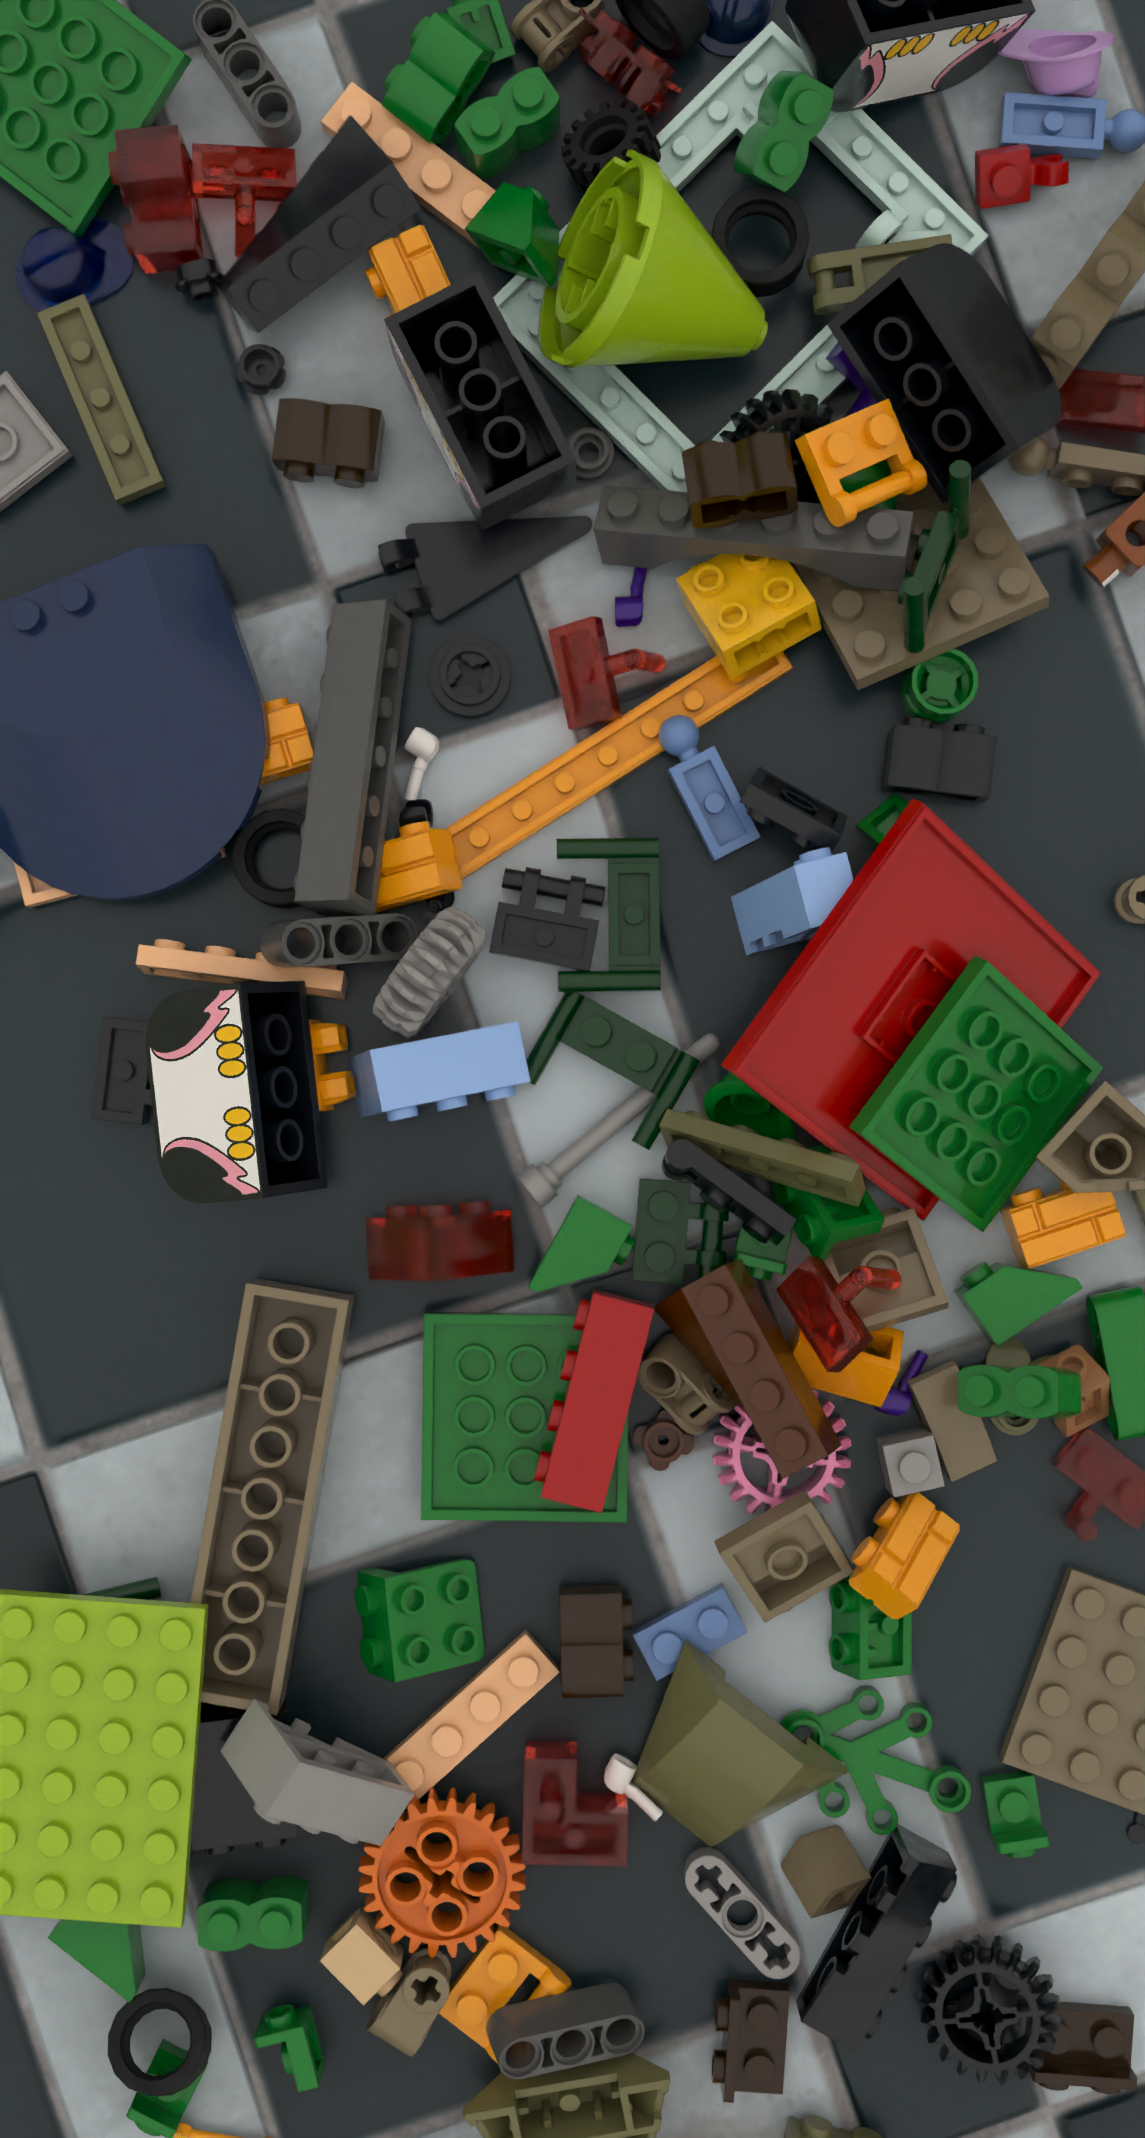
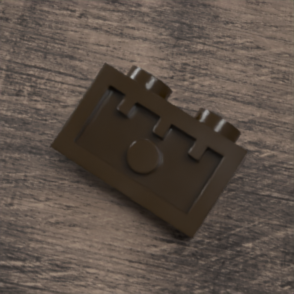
M727 1979L726 1997H717L715 2030L723 2031L722 2050L713 2049L712 2083H720L723 2102L734 2103L735 2091L783 2095L790 1994L788 1983Z
M1061 2002L1059 2010L1053 2012L1061 2018L1060 2031L1052 2033L1056 2038L1054 2050L1052 2052L1042 2051L1045 2059L1044 2064L1039 2069L1027 2063L1028 2072L1032 2080L1044 2088L1056 2091L1066 2090L1069 2088V2085L1090 2087L1096 2092L1110 2095L1120 2093L1121 2089L1136 2090L1137 2077L1131 2068L1134 2014L1130 2007ZM1026 2017L1025 2033L1033 2023L1032 2017Z

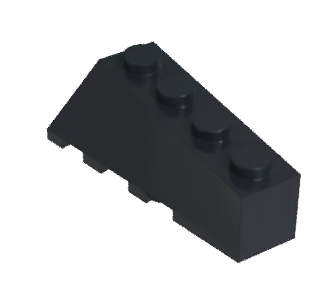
M351 115L339 127L338 133L324 151H321L308 167L309 170L293 191L288 193L276 208L277 211L262 231L256 234L217 284L246 327L256 333H260L421 209V206L393 162Z
M897 1824L893 1832L888 1834L868 1870L871 1879L851 1906L847 1908L796 2000L802 2023L854 2052H857L864 2037L870 2039L874 2035L882 2017V2010L880 2008L889 1992L894 1994L901 1987L907 1972V1965L905 1963L913 1948L922 1947L929 1936L932 1927V1920L930 1918L939 1901L945 1903L954 1891L957 1882V1875L955 1874L957 1868L949 1852Z

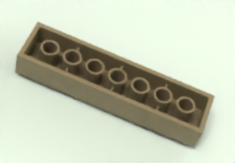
M258 1278L246 1282L190 1603L209 1604L201 1701L203 1703L247 1710L255 1698L268 1704V1712L270 1714L278 1715L285 1700L355 1295Z

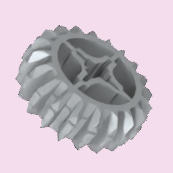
M453 906L443 909L435 919L431 920L425 930L420 933L419 937L409 947L403 958L399 960L398 965L389 975L386 983L380 989V993L375 998L373 1014L382 1020L383 1025L395 1033L398 1032L405 1038L414 1037L422 1031L449 998L478 957L477 955L483 949L487 932L477 924V920L466 912H460Z

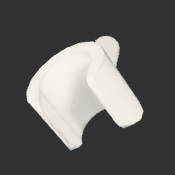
M416 727L404 747L406 751L417 757L412 766L404 799L410 801L416 800L424 771L440 747L438 738L424 728Z
M615 1753L605 1768L604 1782L606 1786L615 1793L625 1794L629 1799L631 1798L655 1822L662 1815L663 1811L638 1786L631 1782L637 1771V1766L628 1758Z

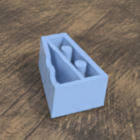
M830 847L806 852L799 855L800 860L795 861L794 866L731 896L746 955L811 939L854 880L846 852L832 855Z
M518 1021L372 1049L347 1059L349 1071L354 1076L357 1094L355 1100L359 1118L386 1113L388 1122L419 1116L417 1106L436 1102L438 1112L468 1106L466 1096L484 1092L486 1102L516 1096V1085L531 1082Z

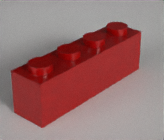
M596 1289L592 1290L590 1301L580 1298L573 1324V1329L582 1331L577 1351L567 1349L560 1375L561 1380L569 1381L564 1401L554 1399L547 1425V1430L556 1432L551 1452L541 1450L534 1475V1481L543 1483L541 1498L602 1513L654 1313L653 1304Z

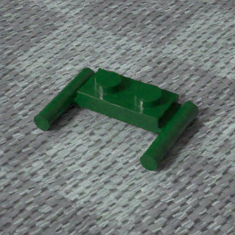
M964 460L954 461L950 465L948 512L939 510L931 530H922L915 551V560L919 562L914 574L905 573L899 589L898 604L903 605L904 648L910 653H918L925 647V630L957 550L958 541L965 538L969 533L971 466Z
M659 838L557 839V859H608L609 971L558 972V992L661 991Z
M565 992L526 1059L530 1083L536 1085L558 1044L562 1042L656 1095L655 1100L632 1138L633 1142L650 1150L661 1131L659 1124L667 1108L673 1110L700 1062L693 1056L679 1050L672 1044L578 992Z

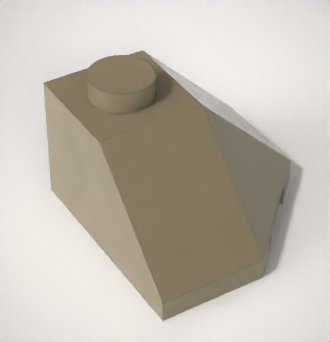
M1104 1081L1059 1128L1035 1159L1073 1193L1144 1191L1145 1115L1107 1081Z

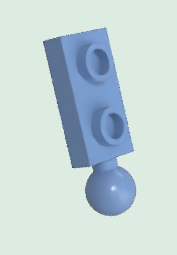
M1005 92L1001 101L998 147L1025 143L1030 148L1031 154L1047 155L1060 153L1062 156L1099 159L1103 151L1104 140H1107L1115 150L1122 153H1130L1136 151L1145 143V116L1138 110L1126 109L1118 112L1112 119L1106 118L1107 99Z
M674 715L666 719L659 729V742L662 748L667 753L678 756L681 763L669 768L667 772L714 862L759 839L761 836L751 817L746 813L745 805L740 802L741 797L715 746L699 753L696 747L699 741V729L696 723L687 716Z

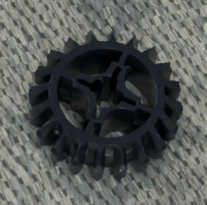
M785 389L781 395L778 391L769 390L763 393L762 401L756 398H750L748 401H745L747 415L741 412H735L730 415L736 430L735 432L724 430L719 435L723 441L736 443L756 432L767 431L768 429L771 433L788 434L791 457L793 460H798V464H793L798 502L821 503L817 493L813 490L814 486L810 476L798 492L800 482L809 474L794 440L804 435V432L800 431V426L807 434L835 422L830 421L834 409L829 405L818 406V398L815 395L803 394L800 396L798 390Z
M977 1934L972 1938L971 1950L958 1939L953 1942L951 1948L952 1955L943 1950L940 1951L935 1959L937 1967L927 1968L924 1979L928 1985L921 1987L919 1993V2000L927 2006L921 2009L919 2016L921 2023L932 2025L926 2035L928 2043H944L939 2053L941 2062L955 2056L959 2059L956 2068L959 2076L966 2073L968 2066L977 2069L976 2078L979 2084L985 2082L987 2073L990 2071L995 2073L997 2081L1002 2086L1007 2082L1009 2069L1022 2081L1023 2078L1027 2077V2063L1039 2069L1044 2064L1045 2059L1042 2051L1052 2052L1054 2050L1056 2038L1052 2033L1060 2031L1061 2018L1053 2012L1059 2010L1061 2000L1059 1995L1048 1992L1053 1987L1054 1982L1051 1974L1036 1976L1041 1964L1038 1956L1024 1962L1021 1960L1023 1946L1020 1943H1016L1010 1953L1002 1950L1003 1938L1000 1935L994 1937L992 1946L989 1948L985 1947L984 1940ZM975 1973L974 1991L968 1994H961L960 2000L949 2001L948 1991L959 1979ZM996 1975L1009 1980L1018 1989H1008L1002 1986L997 1980ZM984 1994L986 2001L994 2004L993 2010L997 2007L999 2008L995 2025L993 2015L986 2013L987 2007L983 2010L981 2009ZM1032 2017L1033 2023L1025 2034L1012 2042H1004L1005 2027L1018 2024L1020 2018ZM962 2028L972 2029L982 2037L983 2042L973 2038Z

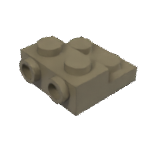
M889 1208L880 1211L885 1220L879 1233L836 1242L827 1260L819 1261L831 1296L835 1299L848 1339L948 1308L949 1302L914 1208L900 1211L899 1208Z
M806 1490L801 1491L714 1541L720 1556L765 1623L782 1613L788 1612L794 1606L822 1590L834 1586L854 1571L843 1547L822 1513H819Z

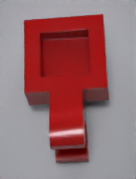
M1025 143L975 151V203L980 209L1028 202L1030 201L1031 185L1059 186L1069 183V162L1067 160L1061 161L1062 155L1060 153L1030 158V148Z

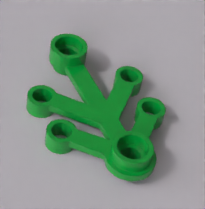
M870 1685L858 1687L853 1692L850 1701L821 1715L809 1709H796L786 1714L779 1723L791 1734H794V1731L801 1726L810 1728L812 1730L810 1738L837 1760L845 1762L866 1807L865 1817L867 1823L876 1834L887 1835L893 1832L898 1824V1815L892 1803L884 1799L872 1772L927 1791L933 1804L939 1810L946 1813H955L962 1810L970 1800V1784L958 1768L945 1765L931 1770L881 1752L909 1737L921 1738L930 1732L932 1717L927 1708L920 1703L912 1702L906 1704L901 1709L898 1718L852 1740L833 1735V1733L859 1719L866 1721L875 1720L882 1714L884 1709V1701L879 1691ZM866 1695H872L876 1698L875 1707L868 1711L860 1709L858 1706L860 1699ZM912 1713H922L924 1715V1722L921 1726L912 1728L907 1725V1719ZM945 1778L955 1780V1787L949 1793H942L938 1790L939 1783ZM832 1781L817 1789V1800L820 1809L825 1815L838 1818L848 1811L850 1799L842 1784ZM831 1792H838L843 1796L841 1803L836 1807H829L824 1803L825 1797ZM885 1809L891 1813L890 1819L884 1824H877L873 1821V1816L878 1810Z

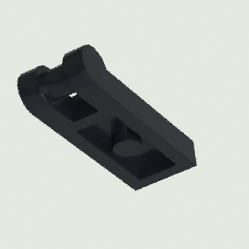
M678 1139L669 1145L662 1160L661 1168L663 1173L672 1180L686 1178L702 1190L699 1194L700 1197L712 1208L722 1213L728 1209L743 1220L742 1228L757 1241L766 1244L770 1240L778 1246L797 1221V1219L691 1141Z

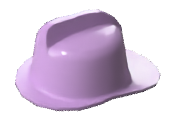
M1025 29L1019 30L1002 51H999L997 54L1022 60L1029 84L1041 95L1090 98L1097 92L1099 87L1102 50L1113 44L1115 36L1105 31L1073 33Z

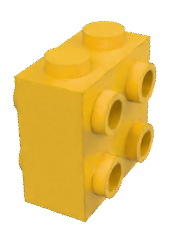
M719 554L706 562L694 565L687 573L676 578L685 608L731 680L822 629L816 602L788 561L754 555Z

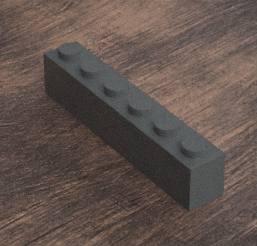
M387 599L333 604L331 624L326 633L328 647L325 670L320 680L321 700L318 722L314 727L315 746L312 769L307 778L308 799L305 820L301 826L302 845L299 868L294 877V902L321 916L375 915L412 622L411 618Z

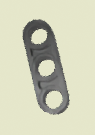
M228 0L202 1L196 7L193 14V26L205 58L259 139L267 147L275 150L291 147L301 134V120L292 92L237 9ZM219 27L230 29L222 37L210 36V33ZM246 69L258 70V73L251 79L241 80L237 78ZM273 111H284L287 113L278 122H268L265 120L266 116Z
M398 913L283 920L273 922L264 929L261 935L260 948L267 962L273 966L283 968L401 960L419 935L412 919ZM385 926L388 928L391 936L388 948L385 947L382 941V931ZM338 929L342 931L345 938L344 947L341 952L335 944V934ZM291 931L298 941L297 951L293 956L287 948V937Z
M605 1983L506 2005L496 2010L490 2016L486 2025V2033L499 2068L506 2077L511 2079L529 2078L624 2056L639 2047L645 2033L643 2022L628 1991L617 1983Z

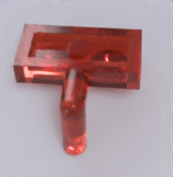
M192 143L193 198L235 200V256L238 258L255 237V201L282 202L287 194L291 193L297 186L295 149Z
M591 616L548 630L569 730L578 731L622 718L614 676L633 670L660 673L665 667L664 657L659 653L634 648L609 655L603 621L600 617Z
M808 1256L783 1281L776 1291L826 1371L841 1372L874 1340L851 1302L865 1288L896 1290L900 1286L901 1276L894 1269L858 1266L838 1284L822 1258Z
M1086 1427L1077 1432L1052 1463V1465L1086 1490L1066 1515L1065 1524L1067 1528L1081 1540L1086 1542L1092 1541L1097 1536L1098 1531L1096 1525L1090 1519L1103 1504L1135 1530H1138L1145 1521V1472L1090 1428Z

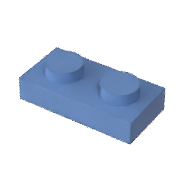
M722 1583L632 1630L633 1637L656 1681L674 1672L686 1639L707 1655L747 1633Z

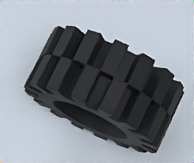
M616 99L612 108L608 101L600 103L599 112L594 114L591 108L583 113L586 118L585 121L581 122L576 119L570 125L574 133H565L563 137L565 145L561 146V154L577 188L583 196L599 172L613 157L616 156L626 162L632 160L626 156L628 150L632 149L656 162H660V143L642 107L639 108L637 103L630 101L626 106L624 99Z

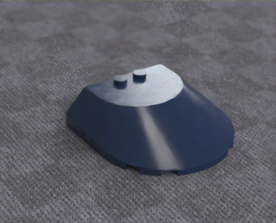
M207 544L140 546L0 602V848L17 865L44 883L72 895L77 894L106 901L134 900L157 895L178 887L204 872L223 855L220 850L230 841L240 827L244 830L262 793V790L259 789L264 761L269 759L270 730L263 694L217 557Z

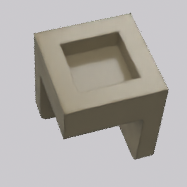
M838 1825L799 1836L781 1862L784 1874L811 1919L851 1906L871 1879L870 1874L850 1841Z

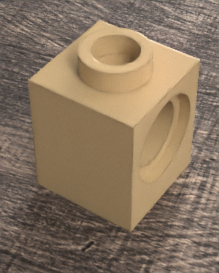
M361 1905L325 1941L320 1962L364 2006L376 1993L381 1997L386 1995L402 1976L400 1969L404 1948L398 1942L391 1943V1935L384 1928L377 1930L374 1917L369 1912H365L364 1907Z

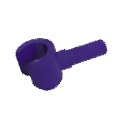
M635 567L630 586V596L615 597V625L617 627L637 626L642 622L644 606L643 587L648 568Z
M920 1350L916 1351L902 1379H900L898 1388L891 1386L882 1406H875L878 1412L891 1416H900L908 1411L912 1394L907 1381L918 1376L928 1358L927 1354Z

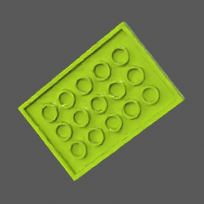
M0 1589V1915L182 1928L186 1915L209 1604Z

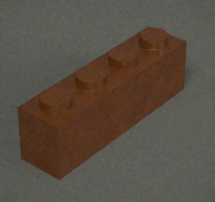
M742 1259L719 1267L681 1288L654 1306L655 1312L752 1421L782 1479L827 1457L842 1445Z

